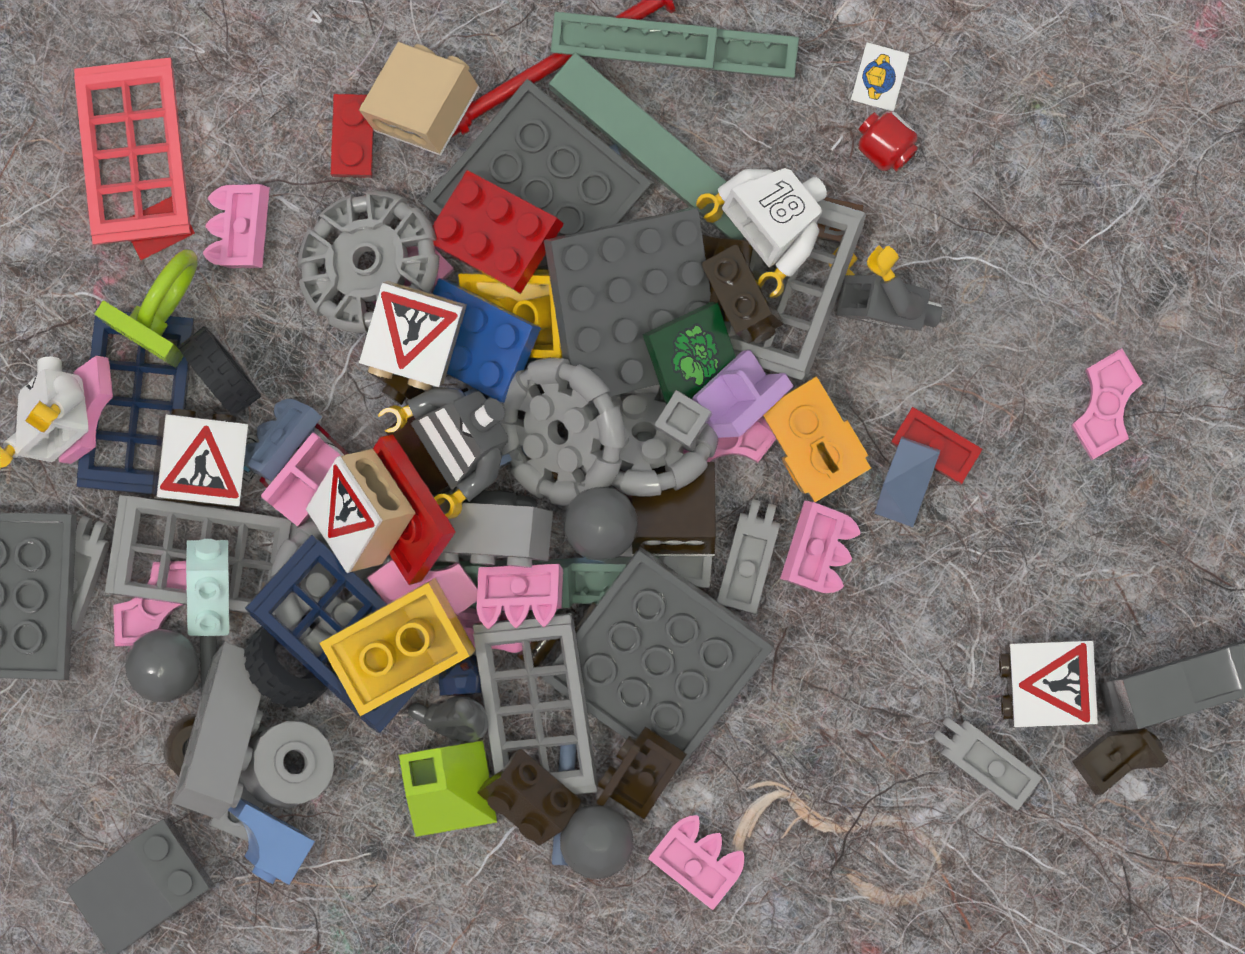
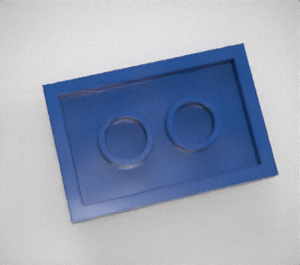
M439 278L433 291L434 295L467 304L447 374L499 402L505 403L511 381L517 371L524 370L541 327L447 279Z

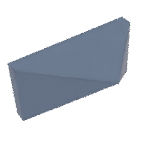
M901 437L884 481L875 514L913 527L941 450Z

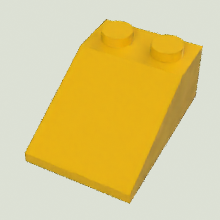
M535 270L521 294L481 272L458 274L459 286L541 327L529 358H562L549 270Z
M436 578L413 589L319 643L360 716L470 657L475 652L472 642Z

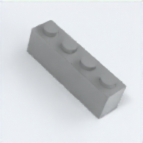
M443 502L440 505L444 514L448 513L450 509L449 502ZM462 503L461 513L457 517L449 519L456 533L436 561L459 563V556H471L470 563L495 565L496 558H506L508 566L532 568V560L548 561L553 511L529 506Z
M227 642L223 643L211 659L172 801L173 804L216 819H220L230 807L236 808L243 792V784L238 783L241 771L247 769L252 757L253 748L249 747L248 743L251 734L254 735L257 732L261 723L263 712L257 709L260 698H265V695L263 696L258 691L259 689L256 685L252 684L249 679L250 675L244 665L246 662V657H244L245 649Z

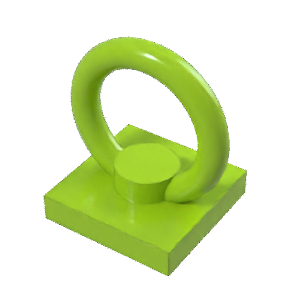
M190 249L177 253L158 275L144 298L141 307L136 305L130 316L104 300L94 314L107 326L176 368L183 358V354L173 343L163 338L162 334L168 326L165 322L178 306L194 277L198 265L196 253Z

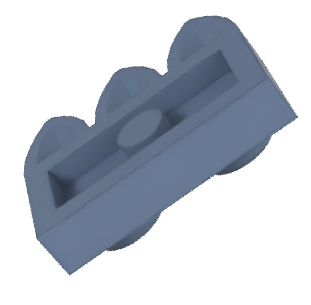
M285 399L276 403L274 415L277 420L267 421L257 427V438L260 442L246 445L244 465L253 473L269 481H272L280 473L300 444L304 443L314 432L315 425L322 417L312 407L294 399Z

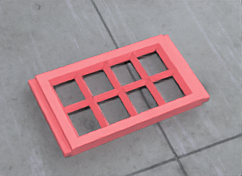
M171 57L74 69L92 244L100 245L191 234ZM160 82L162 108L132 111L129 86ZM121 87L124 112L94 116L91 90ZM163 117L166 143L136 146L133 121ZM125 122L128 147L97 150L95 125ZM167 152L170 177L140 181L137 155ZM129 156L131 182L101 185L99 160ZM171 187L174 212L143 216L141 190ZM133 191L135 217L105 220L102 195Z

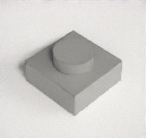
M676 390L655 422L654 427L688 449H691L712 416V412Z

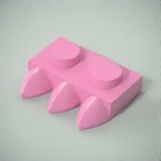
M261 184L225 185L219 187L208 196V200L214 207L225 210V213L214 216L205 225L211 234L222 238V240L212 243L203 251V255L209 262L227 268H262L270 187Z
M804 501L780 579L821 593H834L844 587L841 578L829 567L843 566L852 561L848 549L838 542V539L847 540L860 535L856 522L844 513L815 502Z
M560 564L532 565V568L514 566L479 567L477 614L480 621L487 629H490L497 622L501 611H505L509 622L515 628H518L526 619L529 610H533L536 620L542 627H546L553 619L557 609H562L563 568Z
M689 816L672 826L648 859L710 909L714 910L739 878L744 866V852L735 851L717 861L722 847L721 834L707 835L695 843L694 841L699 831V816Z

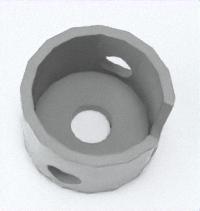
M286 721L258 732L249 741L248 746L253 748V753L247 769L241 771V776L246 789L257 801L272 808H289L317 798L327 788L334 772V755L328 740L317 728L304 722ZM288 751L300 752L304 757L305 766L301 773L291 774L285 769L283 759Z

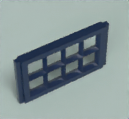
M122 311L123 313H125V314L128 315V316H130V314L132 313V312H124V311ZM97 316L94 319L90 360L95 356L106 357L108 334L122 335L107 326ZM170 316L165 322L168 326L162 337L177 340L178 348L180 344L194 334L195 319ZM138 345L136 362L109 360L110 369L135 372L132 398L113 396L106 404L131 407L128 433L98 430L97 424L96 442L97 440L127 442L125 467L94 466L95 447L79 458L76 487L151 494L154 471L133 469L135 443L157 445V436L136 434L139 408L170 411L169 415H171V409L186 408L190 364L184 356L176 368L169 365L144 363L146 349ZM143 373L174 375L171 401L141 399Z
M310 535L245 607L250 616L377 733H381L424 683H420L360 716L337 674L326 664L328 658L324 651L318 657L299 639L318 616L324 619L336 632H339L366 617L370 612L373 613L387 605L354 572L347 573L336 555L313 535ZM319 562L337 579V582L317 603L298 584ZM344 587L364 604L345 627L325 610ZM292 591L312 608L293 631L289 630L272 614Z

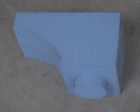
M240 798L236 808L230 807L228 810L242 822L247 832L249 845L244 857L255 866L252 873L271 884H274L277 878L290 885L315 841L303 831Z

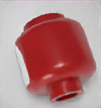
M888 111L881 117L874 112L858 129L863 134L858 142V149L881 171H888L892 168L896 172L899 171L919 149L915 145L918 139L916 131L894 111Z

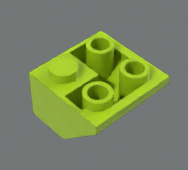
M484 741L399 755L404 789L415 837L497 823L496 812L477 793L483 783L490 778Z

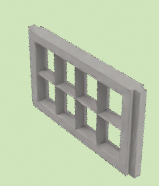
M825 200L818 202L822 209V214L817 223L843 230L844 234L836 255L812 249L809 256L810 258L832 264L824 288L795 280L799 271L798 268L791 277L783 279L784 290L776 308L784 324L807 331L799 355L771 347L775 334L764 341L763 344L754 342L748 344L742 338L736 336L731 323L724 322L735 356L739 355L743 350H750L762 369L777 374L785 373L787 377L805 382L811 370L866 217L865 212ZM753 248L750 269L755 279H759L762 274L768 271L760 269L763 259ZM774 278L766 280L768 282L778 284L777 280ZM792 289L819 297L811 322L783 314Z
M119 495L105 593L187 605V590L166 587L171 557L186 559V550L172 548L176 519L203 522L201 539H210L213 523L236 526L239 529L235 556H228V565H233L229 590V611L250 614L245 607L252 599L238 597L242 568L249 567L269 570L268 583L271 579V568L280 546L286 539L291 540L296 535L298 527L288 518ZM141 513L167 517L163 547L136 543ZM248 528L274 532L270 562L244 559ZM135 551L161 555L157 586L130 582Z
M572 613L554 615L546 627H542L535 617L526 618L518 628H515L509 620L497 621L490 629H487L482 623H475L473 625V637L484 708L488 717V733L495 774L505 768L509 762L508 751L538 748L540 765L549 772L546 747L576 744L580 770L552 772L550 774L574 794L597 792L598 780ZM560 639L564 664L534 668L530 642ZM522 643L525 669L495 672L491 646ZM566 674L569 700L539 703L535 677ZM527 678L531 704L501 707L497 681ZM571 709L575 735L544 738L540 712ZM532 713L536 739L506 742L502 716Z

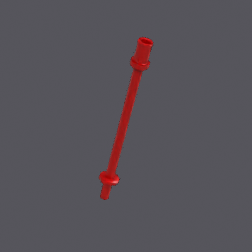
M642 0L615 17L642 20L662 7L671 14L676 10L673 4L674 0ZM553 53L471 102L452 137L460 132L462 135L470 132L469 127L474 119L511 98L526 79L535 84L563 67L572 55Z

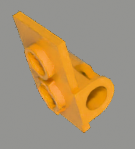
M817 376L784 395L763 415L786 456L782 457V462L799 490L804 494L809 493L814 502H817L871 469L865 458L869 455L848 420H842Z

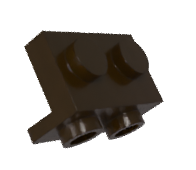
M645 727L637 740L629 736L619 750L616 757L622 760V763L618 769L610 765L597 786L604 791L596 803L604 806L610 797L645 820L687 753Z
M522 749L516 751L505 768L486 780L477 792L488 802L491 809L505 816L519 828L520 833L524 837L534 841L538 846L563 831L581 803V800Z

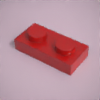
M333 94L330 173L332 177L372 178L374 130L359 111L367 95Z
M914 407L910 409L890 442L898 447L901 437H905L941 450L934 470L959 485L963 483L983 450Z

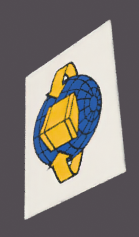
M867 42L851 100L894 111L909 54Z

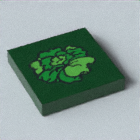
M714 302L703 305L642 334L666 405L676 390L693 400V396L736 357L719 305Z

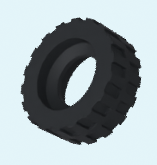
M205 326L178 346L180 352L196 374L234 417L261 397L257 388L238 363Z
M313 622L310 625V628L312 629L316 625V623ZM262 626L248 640V647L244 650V657H246L245 669L250 675L249 679L252 684L256 685L259 689L258 691L263 696L265 695L270 698L271 702L282 704L287 708H292L293 706L302 708L308 703L311 705L329 689L310 671L304 677H297L286 671L275 655V649L280 643ZM328 660L326 664L335 672L331 663Z

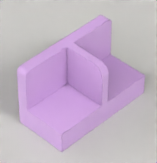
M743 350L693 396V401L712 412V416L707 423L716 432L718 438L740 437L793 387V384L785 373L766 375L750 350Z

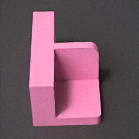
M313 432L262 493L261 497L297 527H300L310 518L306 507L335 459L341 455Z

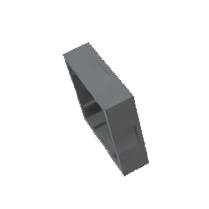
M1245 640L1098 684L1112 731L1141 729L1244 698Z

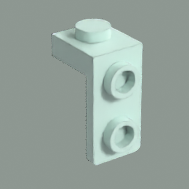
M187 540L188 635L226 636L229 634L228 540Z

